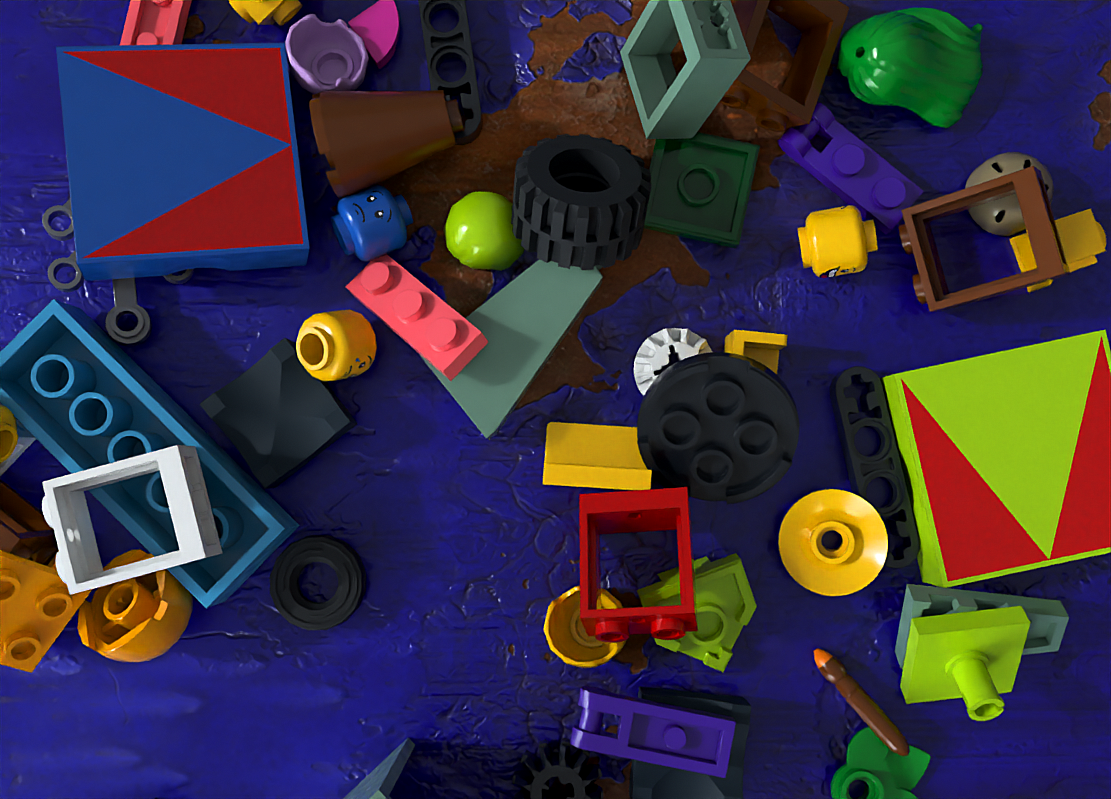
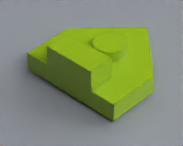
M736 553L710 562L707 556L694 560L698 631L686 632L684 637L674 640L654 638L657 645L674 652L680 651L703 661L709 667L724 672L733 655L731 650L743 626L748 625L757 607L741 559ZM679 566L659 573L660 582L637 590L642 607L681 605Z

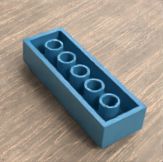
M53 299L0 352V403L6 406L14 414V417L71 474L175 445L196 446L223 553L171 567L167 570L205 608L226 601L300 526L81 308ZM160 470L88 490L154 557L179 550Z

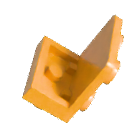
M0 550L1 665L32 673L92 591L91 589L69 594L67 584L61 580L56 569V554L50 563L45 566Z

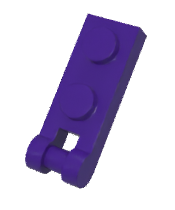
M819 102L815 106L810 124L788 128L778 140V145L783 152L848 205L857 207L864 218L867 220L873 219L875 227L885 235L903 217L901 210L911 207L924 192L835 120L832 112ZM816 134L829 143L821 153L812 147L810 142Z
M582 686L580 688L578 705L582 707L579 725L573 726L570 740L571 745L588 751L726 778L736 725L733 717L616 694L596 687ZM604 713L620 716L617 734L601 730Z

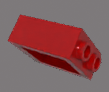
M687 487L579 494L580 620L588 637L595 636L599 641L614 643L627 640L630 634L651 633L652 637L656 639L674 640L684 637L686 632L698 631L691 508ZM677 530L681 605L601 609L600 534Z

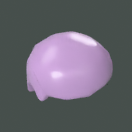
M309 14L290 26L285 41L286 54L291 74L303 89L312 94L322 91H355L363 83L369 64L363 39L351 28H348L343 20L338 19L334 23H326L320 21L315 14Z

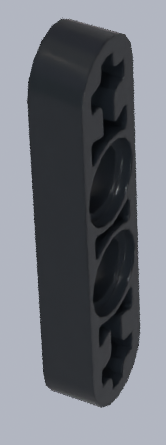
M418 0L431 90H444L447 101L451 100L450 96H461L465 116H473V118L465 121V131L455 133L457 144L455 145L472 143L482 130L483 118L466 1ZM442 9L455 11L459 16L457 26L448 32L435 30L431 26V19L437 11ZM458 58L465 63L466 72L460 80L447 82L440 78L438 68L445 59Z
M854 366L839 372L832 379L829 387L830 400L852 493L865 499L868 503L870 502L866 495V489L873 479L882 477L891 484L893 489L891 501L881 508L875 506L873 508L880 516H890L898 512L899 520H888L892 535L903 538V545L896 548V557H893L891 552H887L883 566L903 568L911 564L916 558L919 551V538L883 386L878 375L871 369L863 366ZM851 376H854L857 384H866L867 393L860 396L862 412L873 409L875 418H861L851 423L849 422L848 414L859 413L855 398H846L844 395V388L851 385ZM864 426L874 428L881 438L879 450L869 457L858 452L854 445L856 432Z

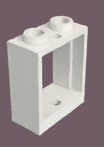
M175 445L42 482L45 492L42 500L43 515L47 524L54 529L59 549L55 559L56 569L61 580L67 584L70 595L223 553L196 446ZM160 470L179 550L103 571L84 491Z

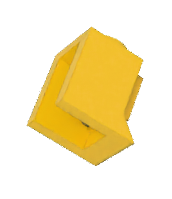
M1091 208L1055 220L1070 272L1097 263L1095 255L1106 251V235L1102 226L1095 221ZM1028 233L1009 239L1021 273L1036 269L1037 265ZM1053 280L1029 286L1027 290L1030 293L1051 285Z

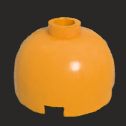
M141 549L130 550L115 557L103 568V571L154 556L147 554ZM167 569L99 587L92 601L84 600L79 608L77 629L82 643L109 659L121 662H143L154 659L169 650L185 631L193 610V595Z

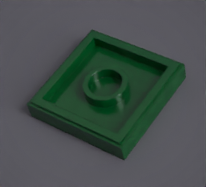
M697 132L693 138L656 139L649 167L652 177L650 184H652L644 229L737 248L741 238L760 145Z

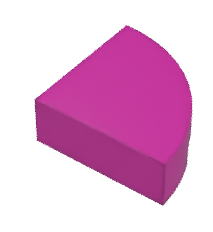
M379 0L348 22L349 27L363 39L367 53L379 69L385 66L394 55L399 38L400 17L394 0Z

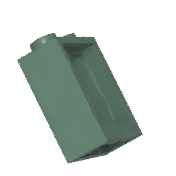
M649 0L620 51L646 139L693 138L751 58L731 0ZM710 21L715 22L718 27L714 26ZM681 40L687 62L677 76L670 54L678 41Z

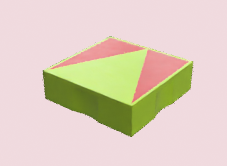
M1106 330L879 378L883 386L918 533L919 551L917 560L922 582L947 588L1111 553V350Z

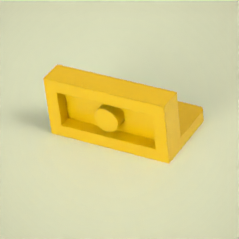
M561 422L548 423L543 484L621 490L651 489L652 470L647 469L640 455L637 444V427Z

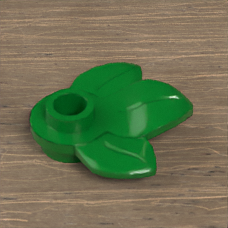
M869 726L858 731L850 740L847 748L846 764L841 766L832 778V798L918 799L911 790L917 785L926 771L931 756L912 745H909L910 753L908 756H900L883 744ZM855 780H863L865 784L863 794L859 797H850V784Z

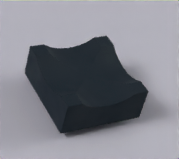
M287 338L282 339L273 346L258 362L238 378L200 403L208 416L234 444L265 489L278 487L358 424L325 381L312 377L304 368L297 356L296 343Z
M639 686L638 698L730 716L734 718L736 725L726 778L632 759L629 784L630 799H743L744 756L751 714V705L744 697Z

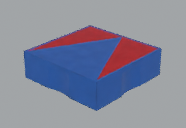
M285 43L56 46L76 262L85 281L164 276L194 268H217L235 271L306 266L309 240Z

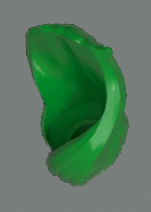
M924 7L908 8L875 15L854 24L843 33L839 39L840 47L837 69L843 76L848 77L851 92L863 102L879 106L903 107L916 113L921 119L932 126L949 128L962 117L963 111L975 93L977 84L983 74L980 49L983 25L978 23L973 27H968L948 12Z

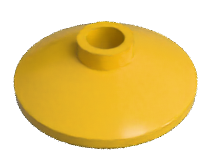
M823 489L805 495L788 510L779 530V552L786 570L801 586L821 595L843 596L863 589L877 577L887 557L888 536L880 515L865 499L845 490ZM827 531L838 532L842 537L840 546L832 550L825 548L821 543L823 534Z

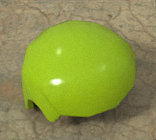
M478 191L467 194L452 205L444 226L446 246L452 255L459 259L461 264L472 269L501 271L510 267L524 252V248L521 246L522 240L516 239L512 231L513 204L500 194Z

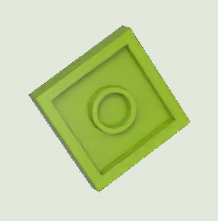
M1014 606L912 618L900 683L906 704L963 698L967 707V713L972 720L987 721L1003 713L1005 703L999 694L1012 692L1030 626V621L1023 607Z

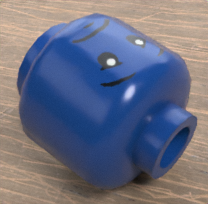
M378 184L339 199L336 206V215L330 217L334 233L344 253L347 256L354 254L358 259L365 262L401 249L407 241L406 226L413 224L412 214L404 197L401 194L393 197L385 186Z

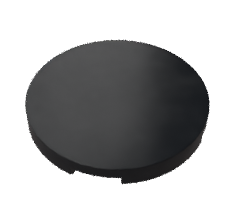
M710 352L697 354L676 362L664 370L652 382L639 408L637 444L647 469L652 470V476L665 488L687 487L690 497L707 501H726L728 505L759 496L773 487L786 474L793 463L792 458L799 440L800 424L793 396L785 383L771 369L754 359L739 354Z

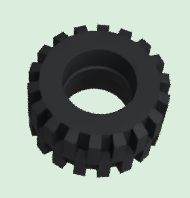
M562 134L557 135L554 139L544 138L537 141V146L527 147L523 151V157H519L516 163L511 218L514 236L516 239L522 240L521 246L526 251L537 252L538 259L546 263L550 261L556 262L558 267L570 269V266L580 267L581 270H593L594 266L597 265L603 268L613 266L616 259L624 261L631 256L632 250L637 249L641 242L652 184H650L652 178L650 171L644 168L645 162L639 156L631 155L629 148L624 145H616L612 143V140L603 137L595 138L586 134H579V136Z

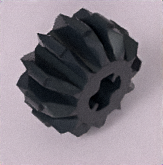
M568 738L561 739L559 752H552L550 743L546 739L539 742L541 758L525 751L521 757V762L526 770L515 771L513 774L512 783L521 788L514 795V799H603V788L594 783L602 776L600 765H586L590 757V751L578 749L572 756L569 755L570 740ZM558 777L561 784H566V792L557 794L554 787H549V779Z

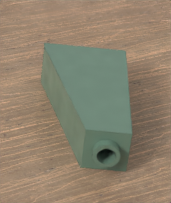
M539 259L465 318L483 333L488 343L452 381L420 355L486 439L490 440L498 434L600 288L603 275L599 270L602 266H594L593 270H581L580 267L570 266V269L558 267V263L553 261L546 263Z

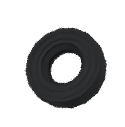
M310 535L289 544L277 557L270 574V595L277 611L289 623L306 630H328L345 622L360 607L366 591V570L359 554L345 541L330 535ZM312 562L326 563L337 574V591L326 602L316 603L310 601L300 590V574Z

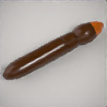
M820 648L815 649L814 660L825 679L835 684L843 698H846L845 700L883 744L900 756H908L910 749L902 732L864 688L859 686V683L847 673L845 665L827 651Z

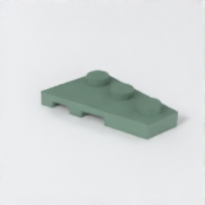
M907 584L895 655L900 668L903 669L911 619L916 617L1022 606L1030 621L1022 655L1058 651L1069 616L1059 600Z

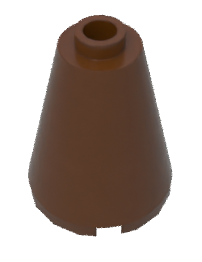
M444 90L322 91L311 95L313 99L309 102L311 121L320 155H326L331 168H336V170L327 171L326 174L339 199L370 188L457 144L455 133L465 131L457 99L447 101Z

